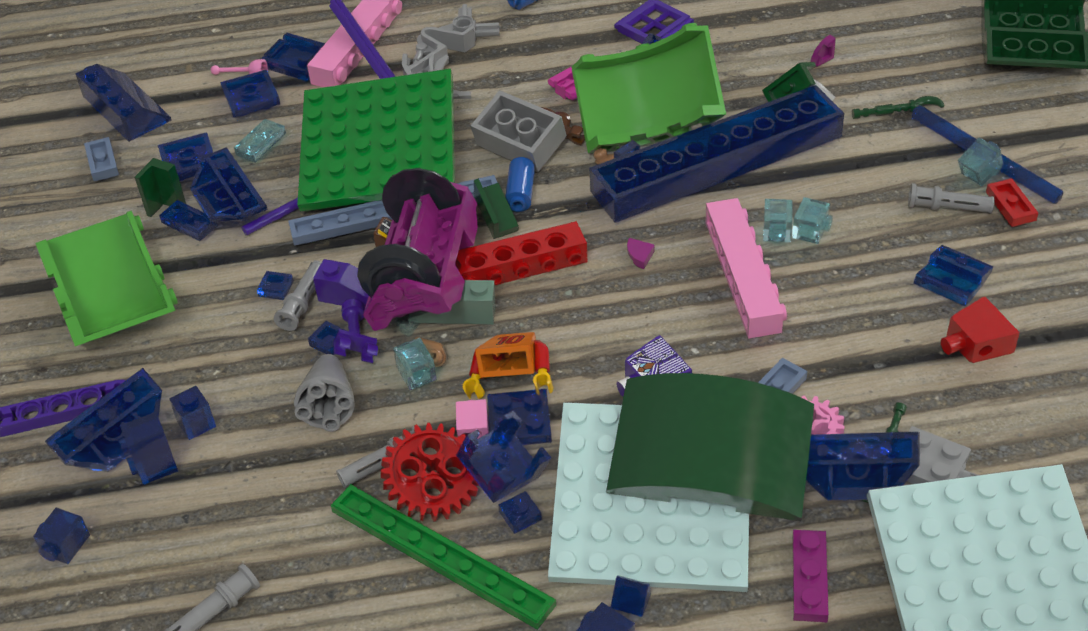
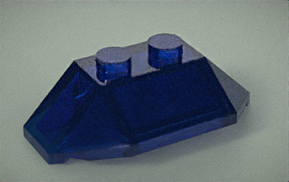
M227 147L202 157L201 165L195 174L190 190L210 222L239 224L268 210L267 205Z
M142 368L47 438L45 443L64 465L109 472L156 436L162 389Z
M920 432L811 435L806 481L828 501L868 500L867 493L869 490L903 486L920 466Z

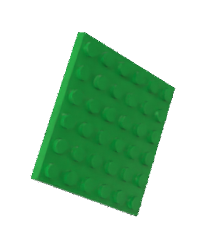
M451 69L304 90L297 203L300 212L382 200L383 187L389 178L405 169L421 168L431 170L447 178L450 182L455 183L453 74Z

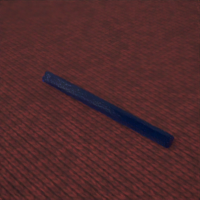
M922 105L913 109V119L1052 204H1057L1062 199L1064 193L1062 189Z

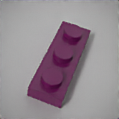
M793 529V621L828 623L826 531Z

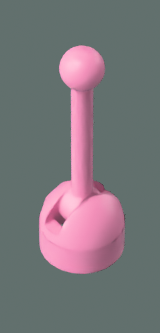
M265 59L254 60L248 67L219 68L214 65L211 67V73L218 75L220 72H249L253 78L265 79L268 75V65Z

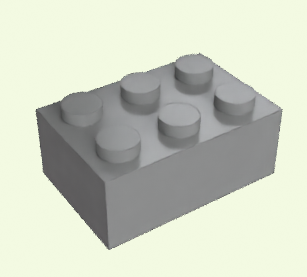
M500 90L470 126L478 146L509 160L517 157L528 158L534 163L536 172L540 171L567 136L562 116Z

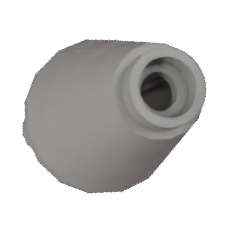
M325 354L314 363L298 387L294 398L295 416L299 420L329 432L338 430L340 425L344 424L352 416L355 401L342 363L336 356Z

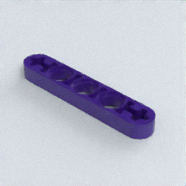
M121 379L0 407V421H2L0 423V437L128 407L134 400L133 390L128 381ZM88 398H98L93 404H83ZM61 404L68 405L65 410L54 412L57 406ZM29 412H38L35 417L24 419L25 415Z

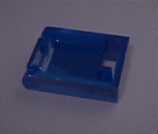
M285 33L283 40L279 39L260 59L266 60L268 70L308 81L310 77L307 65L325 43Z

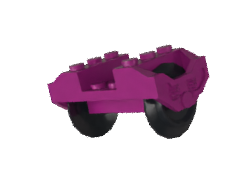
M421 168L402 170L392 175L384 185L382 202L386 213L392 218L385 245H380L366 252L360 260L357 274L362 289L369 295L363 316L373 331L387 328L392 318L403 317L406 314L418 311H427L434 314L449 312L452 305L461 300L465 281L455 266L459 249L469 248L474 245L478 229L477 202L467 186L450 182L447 178L434 171Z

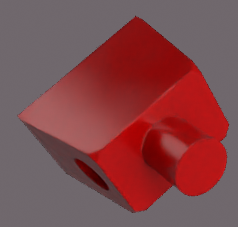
M982 297L950 318L947 336L941 339V347L948 355L960 351L969 362L976 363L1014 353L1020 332L986 297Z

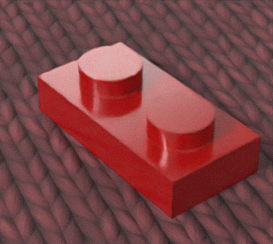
M1012 178L987 184V195L989 197L994 196V204L1011 227L1037 221L1038 211Z

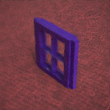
M648 0L616 22L614 28L641 44H652L682 29L683 25L694 23V19L690 18V15L659 0ZM654 11L662 14L654 20L647 17ZM668 17L675 20L669 26L661 24ZM640 21L647 24L640 30L633 27ZM653 28L660 30V32L653 37L646 34Z

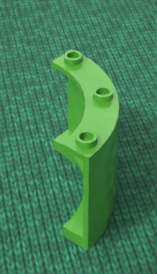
M696 23L685 24L676 33L655 43L641 44L633 50L610 55L594 56L593 54H586L581 56L571 67L588 153H594L600 148L606 149L607 152L619 150V145L634 143V147H640L665 141L692 132L691 127L701 124L702 126H707L726 115L708 26H697Z
M132 210L124 215L35 243L48 278L55 277L58 287L54 288L53 291L75 346L175 311L173 305L178 304L173 289H167L162 281L165 278L160 265L154 266L140 233V231L144 230L139 215L134 216Z

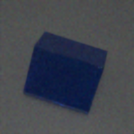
M617 575L610 608L643 617L651 596L650 584Z

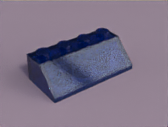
M94 64L75 73L83 97L128 142L172 121L171 116L124 72L100 64Z

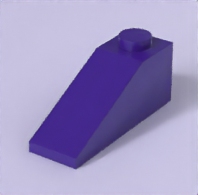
M323 259L313 277L318 301L342 306L346 300L357 299L363 303L365 310L369 295L360 285L357 277L358 268L349 263Z

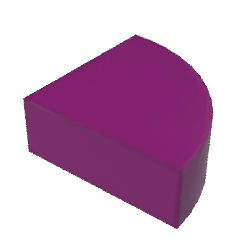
M832 35L825 37L814 50L810 62H815L816 67L833 59L836 38Z
M629 238L627 252L637 267L645 269L655 252V245Z

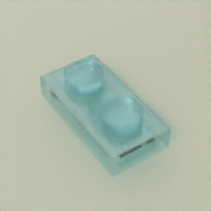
M264 119L234 147L235 154L256 163L286 134L285 126Z

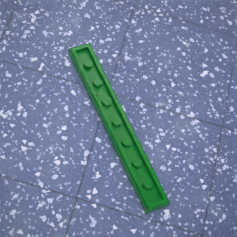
M351 484L330 505L332 512L537 630L556 607V599Z

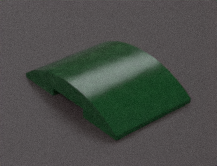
M982 0V49L986 64L1088 69V32H1085L1083 10L1085 0Z
M664 373L629 378L626 380L606 493L671 502V497L731 505L736 506L735 512L801 521L814 404L797 395L772 386L726 376Z

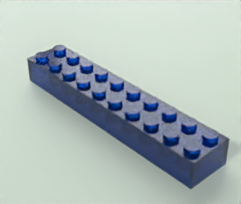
M817 85L590 167V192L614 223L841 138L845 113Z

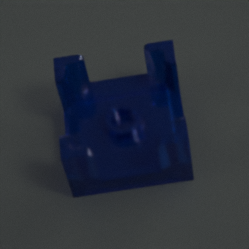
M514 411L504 415L494 431L478 438L480 435L479 430L468 434L456 454L493 503L539 478L552 458L543 447L539 448L534 458L529 454L515 436L522 425V420Z

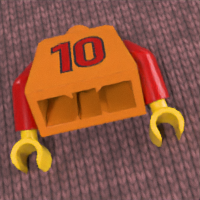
M534 332L494 336L475 349L469 372L471 378L464 381L463 390L469 399H471L473 392H475L478 399H481L485 391L479 380L483 377L534 374L536 372L538 374L533 377L536 393L540 395L539 389L544 385H547L549 393H552L554 388L551 377L548 374L550 372L549 349L542 341L536 340Z

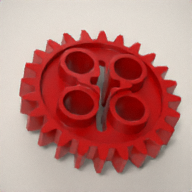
M427 422L426 430L421 431L420 427L416 424L414 425L413 434L404 429L402 433L403 440L394 437V447H386L385 455L387 457H383L381 466L384 469H381L380 478L386 479L383 482V490H391L388 494V500L399 499L397 510L405 506L409 507L408 517H411L415 511L420 512V521L424 520L426 514H431L433 522H436L438 513H442L445 519L448 520L451 509L455 513L460 514L462 510L461 503L465 506H470L472 500L470 496H477L478 488L476 486L481 485L482 477L478 474L482 473L483 465L476 464L479 462L480 453H472L474 443L464 445L466 435L462 434L456 438L454 436V427L447 433L443 432L444 427L442 423L439 424L437 430H432L430 422ZM425 448H433L437 453L429 455L423 450ZM449 467H456L461 472L458 474H451L446 469ZM405 469H412L417 474L414 476H406L402 473V471ZM430 488H435L439 490L441 494L437 496H431L427 494L426 490Z

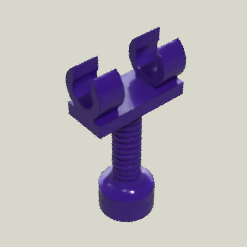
M357 299L346 300L341 306V313L344 321L348 322L349 331L339 329L333 342L334 354L346 357L345 349L361 352V361L373 364V355L377 356L378 354L377 338L360 334L359 321L364 318V305Z

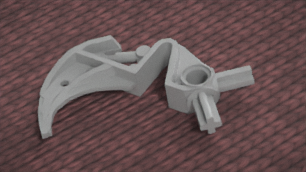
M462 4V8L458 9V16L453 19V23L438 28L426 27L421 30V34L417 37L416 54L413 64L410 65V58H408L407 54L402 56L403 75L443 70L444 66L449 63L447 49L466 52L475 46L477 37L500 36L499 22L476 23V20L472 18V7L467 8V4ZM453 90V99H471V91Z

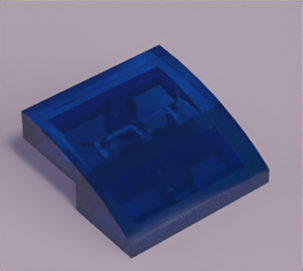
M941 245L930 255L928 264L916 274L913 284L966 306L983 286L994 266Z

